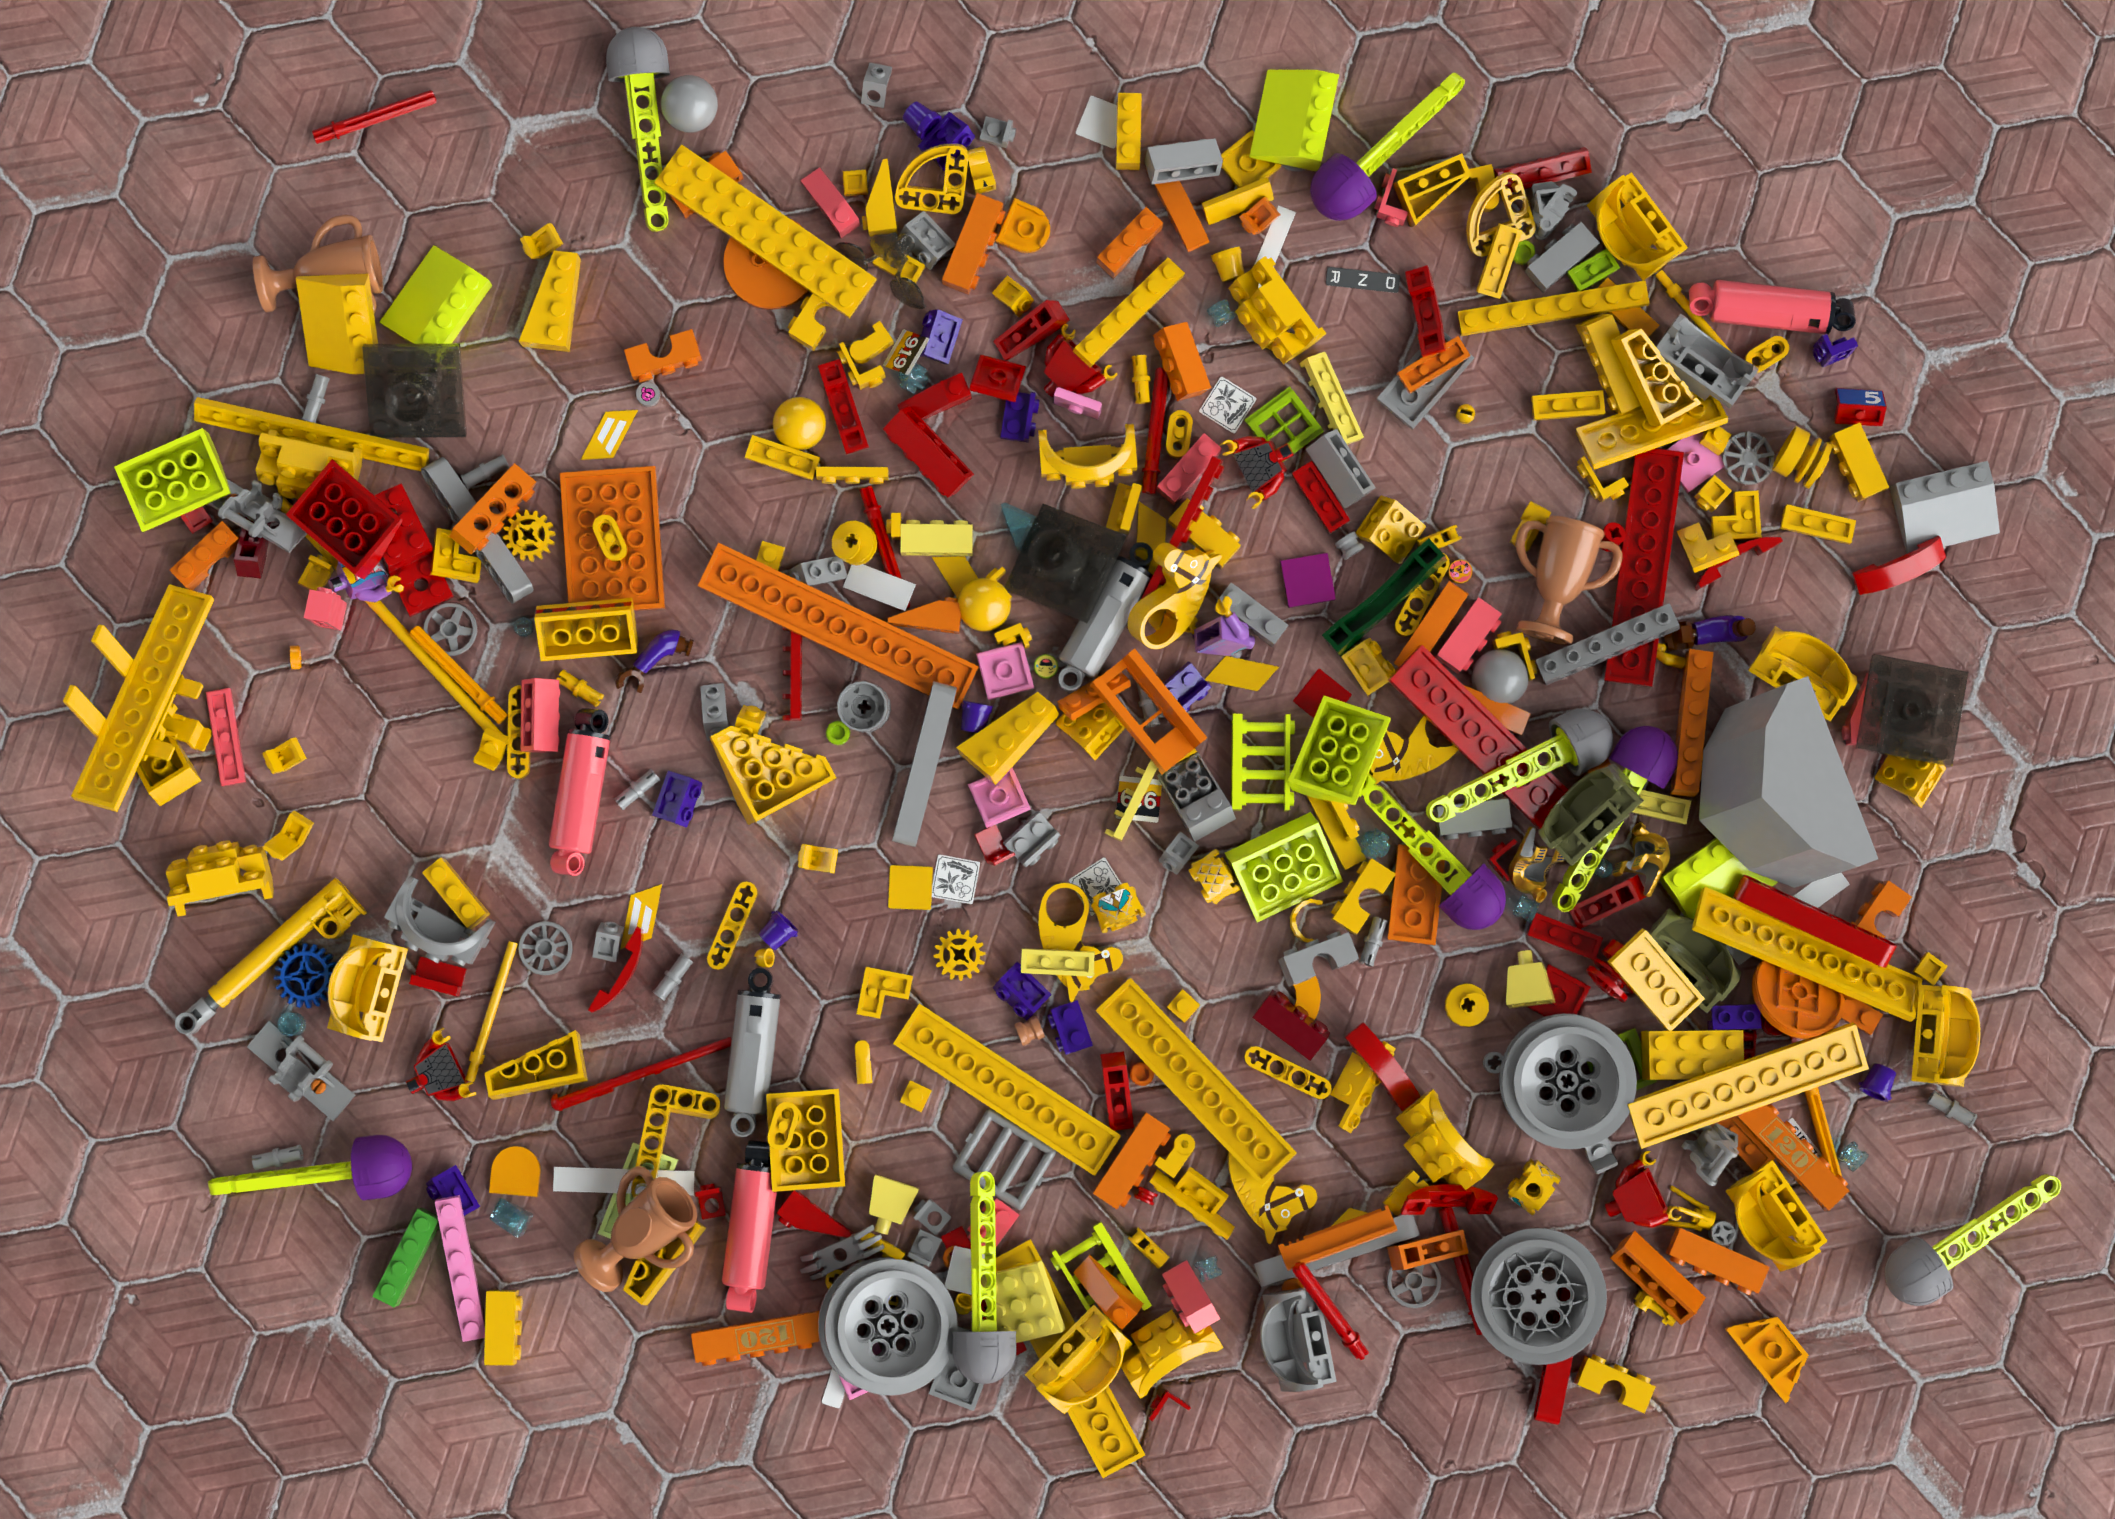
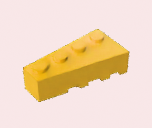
M553 251L519 339L522 347L570 352L581 263L578 253Z
M1630 329L1610 340L1650 426H1662L1701 404L1698 398L1694 397L1688 390L1689 387L1686 383L1681 381L1669 362H1666L1660 355V351L1642 329Z
M1036 692L956 748L961 757L996 785L1054 722L1059 713L1055 705L1039 692Z
M576 1030L484 1073L488 1097L492 1100L588 1081L581 1038Z
M696 1220L693 1227L685 1231L691 1238L693 1245L707 1228L698 1220ZM677 1237L653 1254L662 1259H675L684 1251V1244ZM645 1258L637 1259L623 1291L641 1305H648L676 1268H660Z

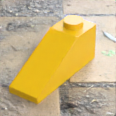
M888 159L882 160L865 208L866 216H862L863 230H868L869 237L897 234Z

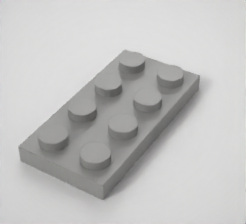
M1444 332L1445 343H1447L1452 338ZM1420 349L1403 369L1422 358ZM1471 355L1468 359L1411 394L1408 393L1399 377L1396 376L1376 400L1413 430L1474 360V357Z

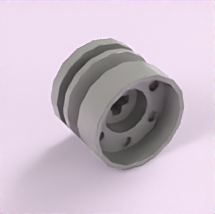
M861 681L846 686L840 693L837 710L841 721L848 728L864 733L873 732L881 728L888 721L891 704L887 693L878 685ZM867 701V704L871 706V710H867L866 714H863V710L859 707Z

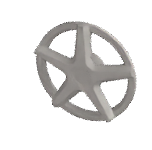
M444 603L435 607L427 615L423 630L428 634V623L432 617L440 626V630L432 635L431 638L435 642L446 638L451 652H445L449 656H458L473 645L478 633L477 623L473 614L466 607L457 603ZM445 607H456L452 617L448 620L437 613L438 610ZM463 611L471 619L473 628L459 625ZM459 635H472L469 642L458 650L457 637Z
M1434 1262L1429 1263L1435 1270L1437 1279L1422 1275L1424 1265L1414 1267L1412 1271L1408 1269L1396 1270L1404 1278V1281L1394 1289L1391 1283L1393 1271L1392 1267H1390L1387 1275V1287L1390 1295L1396 1302L1408 1308H1421L1430 1304L1437 1297L1441 1288V1274ZM1423 1286H1436L1433 1295L1423 1302L1421 1288ZM1411 1290L1416 1304L1406 1303L1398 1298L1397 1295Z

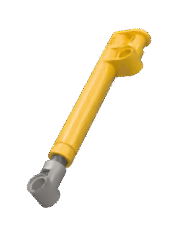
M335 877L225 974L217 984L208 989L209 995L206 998L201 997L187 1011L179 1014L175 1019L177 1031L182 1034H195L198 1032L201 1026L217 1013L216 1009L219 1006L222 1008L227 1006L231 999L236 998L282 957L285 951L290 950L312 929L315 928L324 938L338 939L351 926L350 923L360 914H367V911L343 883ZM330 922H335L337 925V931L333 935L327 932V925ZM187 1017L193 1020V1026L189 1030L185 1029L183 1024Z

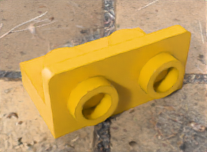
M1122 483L1118 484L1106 524L1107 529L1126 535L1129 534L1142 485L1133 483L1132 486Z
M1371 638L1364 640L1341 656L1367 696L1389 682L1388 679L1395 672L1393 665L1382 656L1379 644L1374 640L1372 641Z

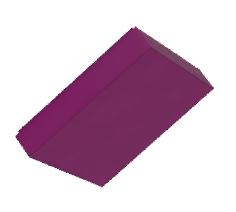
M1328 553L1280 561L1288 608L1336 600Z

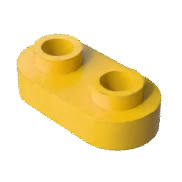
M1773 336L1749 351L1744 360L1753 364L1752 359L1757 358L1759 360V365L1756 366L1759 368L1757 373H1761L1788 354L1789 344L1785 338ZM1772 346H1777L1779 353H1774Z
M1184 410L1173 412L1169 418L1166 451L1173 458H1182L1189 451L1193 420L1191 415ZM1183 420L1185 425L1178 427L1176 421ZM1180 443L1182 449L1177 451L1173 448V445Z
M609 515L598 516L593 522V531L603 554L611 561L622 560L627 554V545L616 521ZM604 524H609V531L603 532L602 526ZM619 546L620 550L614 554L611 552V548Z
M782 1102L774 1110L767 1134V1141L776 1150L786 1149L793 1138L799 1111L791 1102ZM785 1109H788L791 1113L788 1119H784L781 1115ZM777 1133L783 1134L784 1139L782 1142L775 1141Z

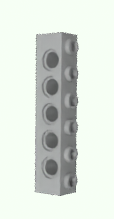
M1670 603L1541 657L1536 660V663L1547 686L1680 629L1679 623Z

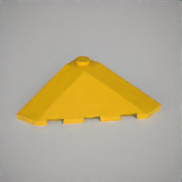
M729 726L710 736L733 796L748 825L759 821L836 779L830 764L824 756L816 754L813 757L802 753L803 749L788 744L780 746L771 743L770 738L755 733L752 736L739 732L740 728Z

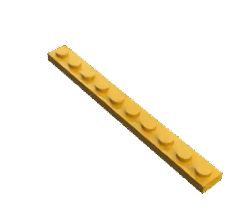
M197 397L194 401V421L259 436L261 433L268 434L269 429L278 431L277 436L348 452H353L354 447L363 450V459L421 471L423 467L429 465V448Z

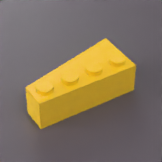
M1598 314L1576 324L1577 331L1597 371L1599 382L1608 395L1607 402L1612 411L1615 410L1616 413L1623 414L1641 406L1610 341L1621 335L1613 315Z

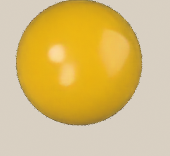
M793 397L784 401L777 408L773 417V430L777 439L784 446L797 450H807L814 447L822 439L826 430V418L821 407L813 400L805 397Z
M978 578L964 586L957 602L959 603L963 622L970 628L983 632L992 631L1000 627L1007 620L1011 610V600L1008 599L1005 587L1001 583H997L989 578Z

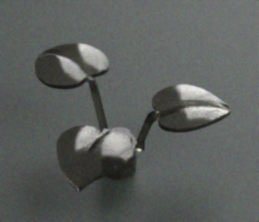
M896 232L874 235L870 239V245L875 254L871 257H865L863 250L855 244L848 242L837 243L835 246L837 251L865 271L869 269L867 263L872 262L878 257L883 258V261L887 262L891 267L898 268L895 275L896 280H891L890 288L894 296L901 303L911 308L924 309L927 307L924 304V297L919 287L912 280L905 277L901 278L904 264L908 261L906 256L915 247L911 237L906 234H900L898 237Z

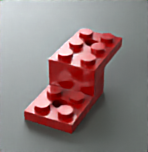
M402 483L376 494L375 496L391 510H394L403 520L381 559L390 577L395 575L401 578L394 586L396 587L400 584L404 586L403 591L398 592L409 617L452 599L453 594L445 577L430 574L433 547ZM417 580H425L428 583V588L425 591L416 590L414 584Z

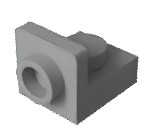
M986 116L979 138L980 141L1007 148L1008 142H1013L1016 128H1013V120L1008 119V122Z
M1180 831L1159 858V862L1162 863L1165 869L1177 875L1199 845Z
M601 922L596 931L592 957L616 962L624 927L619 926L615 922Z
M1608 1138L1584 1148L1587 1160L1596 1174H1600L1618 1165L1611 1151Z
M920 1229L908 1253V1257L912 1258L910 1262L923 1267L924 1265L929 1267L942 1239Z

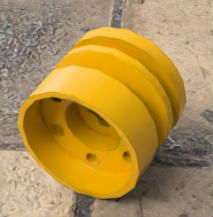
M1795 426L1781 447L1772 470L1784 477H1787L1793 469L1796 470L1794 478L1796 483H1799L1804 475H1806L1803 487L1809 489L1823 473L1829 461L1833 445L1826 442L1819 450L1822 439L1818 437L1812 445H1809L1810 432Z

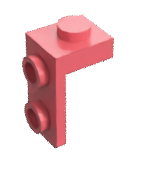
M1393 168L1391 174H1385L1381 187L1386 189L1383 196L1378 195L1374 209L1378 210L1377 218L1385 220V223L1390 226L1398 227V225H1404L1408 212L1386 205L1397 169Z

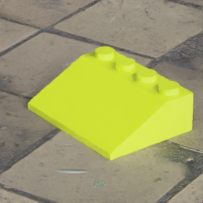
M1267 70L1249 158L1317 171L1322 162L1339 74L1320 70Z
M433 245L379 323L439 362L488 293L492 284L486 277Z
M203 428L114 466L142 532L231 494L217 450L210 434Z
M1323 696L1288 779L1292 791L1317 799L1356 805L1391 718Z
M1311 812L1224 853L1257 923L1343 882L1319 822Z
M1714 838L1663 874L1659 880L1683 915L1691 919L1695 918L1700 893L1704 887L1733 898L1743 875L1750 876L1770 886L1778 883L1773 879L1749 871L1717 838Z

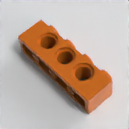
M514 463L453 527L450 537L471 555L477 549L481 551L489 542L487 538L492 533L496 535L505 525L503 521L507 517L511 519L519 511L520 507L518 505L523 500L527 502L534 495L535 491L533 488L536 481ZM505 491L513 492L516 497H508ZM496 507L500 513L494 514L489 508ZM474 524H482L485 530L476 529Z

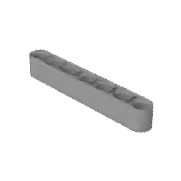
M444 457L421 469L426 483L456 525L476 504L475 500ZM474 524L476 529L485 530L482 524ZM492 533L487 538L489 540L488 544L481 551L477 549L475 554L481 560L506 599L513 604L532 593L534 589L500 536Z
M933 681L892 838L893 842L916 847L957 687Z
M1401 1215L1395 1217L1393 1220L1398 1229L1396 1232L1308 1263L1306 1266L1310 1271H1314L1418 1237L1420 1233L1414 1216ZM1281 1255L1254 1264L1261 1288L1296 1277L1292 1270L1287 1271Z

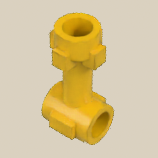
M1644 1290L1638 1292L1634 1298L1636 1299L1634 1305L1645 1312L1649 1308L1662 1317L1661 1322L1665 1325L1668 1324L1672 1327L1675 1324L1676 1320Z

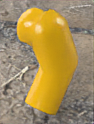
M1658 643L1657 660L1667 666L1680 669L1685 666L1686 660L1684 657L1665 653L1666 645Z

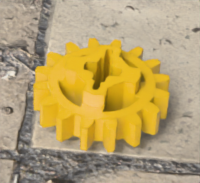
M525 510L524 516L517 512V519L515 521L510 518L508 519L511 526L504 527L508 535L503 536V539L510 542L506 547L509 550L514 549L511 553L514 557L520 554L521 561L528 557L531 562H534V556H538L542 560V553L544 551L546 553L551 552L547 548L548 545H555V542L550 537L555 536L556 533L549 530L554 525L552 522L545 523L547 516L543 515L539 518V512L536 510L533 512V515H530V512ZM525 521H533V522H532L531 524H529V525H523V524H521V523H523V522H525ZM542 528H544L545 531L544 541L541 540L540 533L543 530ZM515 530L518 532V538H519V539L516 541V544H515V541H514V533H515ZM522 530L532 533L537 542L529 538L527 539ZM528 547H537V549L533 551H524L527 550Z
M957 929L956 935L948 931L949 938L940 937L942 945H935V948L940 950L939 954L934 955V958L940 959L936 967L943 966L944 969L941 974L945 975L949 972L951 980L954 979L955 975H958L960 981H963V975H967L971 979L972 971L980 972L977 965H984L985 963L980 960V956L986 955V952L979 950L984 944L983 942L978 944L975 942L978 938L977 935H974L972 938L969 937V930L964 935L961 934L960 929ZM955 939L967 940L963 945H955L951 942ZM973 946L976 951L975 962L970 959L969 954ZM951 947L958 951L964 949L966 951L964 956L969 963L961 959L955 961L956 955ZM945 948L950 952V959L947 963H945L943 956ZM956 965H965L968 968L964 971L953 970Z

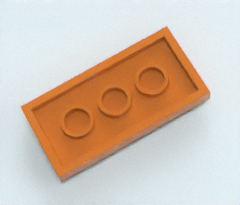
M1398 844L1387 940L1436 945L1442 886L1408 852L1410 848L1407 845ZM1420 847V852L1425 856H1429L1433 853V848ZM1440 860L1437 863V869L1441 873H1444L1445 860Z

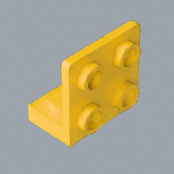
M1381 495L1355 533L1358 538L1373 543L1394 562L1401 564L1426 528V525L1398 501Z
M1104 702L1073 721L1063 713L1055 722L1093 760H1096L1125 729Z
M1898 739L1875 775V780L1908 796L1913 805L1922 808L1946 767L1940 758Z

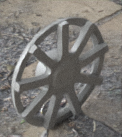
M1747 431L1738 433L1729 439L1722 454V461L1726 472L1733 480L1741 484L1753 485L1766 479L1772 472L1774 452L1765 437ZM1746 437L1745 449L1737 441L1738 438ZM1751 437L1759 440L1753 449H1751ZM1731 443L1739 449V454L1727 451ZM1763 444L1768 453L1757 454V450ZM1726 456L1737 458V463L1728 467ZM1769 457L1768 466L1759 462L1758 459ZM1739 466L1743 468L1740 478L1731 472ZM1755 466H1758L1766 471L1760 478L1757 474ZM1748 468L1751 469L1754 477L1752 481L1744 480Z
M542 921L531 925L524 931L519 941L518 951L522 963L528 970L539 975H552L561 971L569 963L573 945L570 935L562 926L554 922ZM546 925L557 928L551 938H547ZM542 926L543 938L539 939L531 930ZM561 931L567 941L554 943L555 938ZM527 934L536 941V945L523 944ZM568 945L567 956L557 952L556 948ZM523 949H534L536 951L529 958H524ZM553 955L564 959V962L559 967H556L552 958ZM539 956L538 969H535L528 963ZM545 959L549 960L553 970L542 971Z

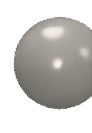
M684 75L675 78L666 86L661 97V109L666 121L672 127L682 132L694 133L705 129L712 123L717 113L718 99L713 87L706 80L694 75Z
M1496 649L1483 654L1476 661L1472 670L1471 681L1473 689L1482 692L1490 700L1498 703L1513 704L1525 693L1529 682V675L1524 661L1517 654L1505 649Z

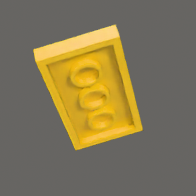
M1643 928L1607 961L1669 1032L1680 1024L1705 999L1652 936Z

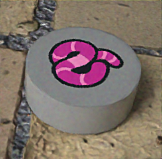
M644 382L638 386L636 397L643 406H654L660 400V390L654 383Z

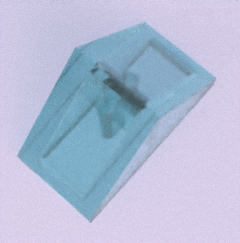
M1002 503L1001 510L1017 552L1021 551L1035 523L1036 516L1007 503Z
M500 1198L490 1220L519 1238L524 1235L534 1214L506 1199Z

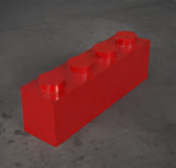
M910 406L901 409L883 428L887 433L888 439L892 443L897 444L903 450L904 456L908 460L913 461L919 467L921 474L929 478L936 485L937 491L947 498L957 494L975 475Z

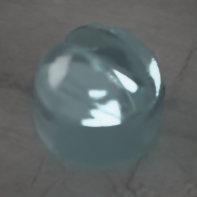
M521 617L515 621L514 631L519 636L527 637L533 632V623L528 618ZM529 624V627L517 629V625Z
M1602 858L1594 875L1600 878L1608 877L1613 870L1612 864L1607 859Z

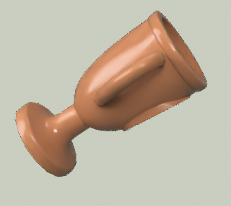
M345 214L327 220L317 230L310 252L302 256L293 269L275 271L270 268L267 259L263 255L253 257V274L261 306L266 313L276 309V296L279 292L297 288L296 276L369 274L374 313L376 312L377 305L373 293L379 294L383 291V275L379 254L373 237L371 235L362 237V225L353 215ZM344 224L353 226L355 233L353 239L319 247L324 235L333 227Z
M1562 516L1547 517L1546 525L1538 521H1527L1522 524L1516 538V551L1521 564L1536 578L1537 587L1544 599L1541 613L1535 621L1522 620L1518 622L1516 628L1518 632H1523L1524 635L1554 644L1572 645V634L1561 629L1559 625L1563 605L1572 602L1582 591L1604 586L1616 576L1622 563L1620 547L1613 542L1602 541L1605 535L1602 529L1580 520ZM1531 529H1537L1544 533L1538 555L1537 568L1531 564L1525 551V541ZM1603 548L1612 551L1613 559L1609 570L1601 578L1593 582H1587L1599 549Z
M637 1166L630 1169L622 1177L618 1187L617 1209L619 1216L615 1220L611 1231V1242L606 1246L595 1239L584 1240L575 1248L574 1261L585 1281L602 1292H612L621 1285L623 1270L619 1261L624 1257L628 1259L645 1258L660 1268H678L691 1258L694 1250L693 1242L685 1232L695 1225L697 1219V1211L692 1198L674 1180L667 1177H658L654 1180L649 1170L645 1167ZM637 1176H642L647 1187L626 1206L625 1197L629 1184ZM677 1237L684 1244V1251L675 1259H662L653 1254Z

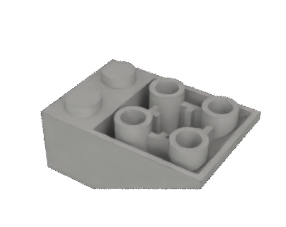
M1199 753L1171 767L1163 775L1161 773L1157 775L1194 842L1236 819L1229 801Z

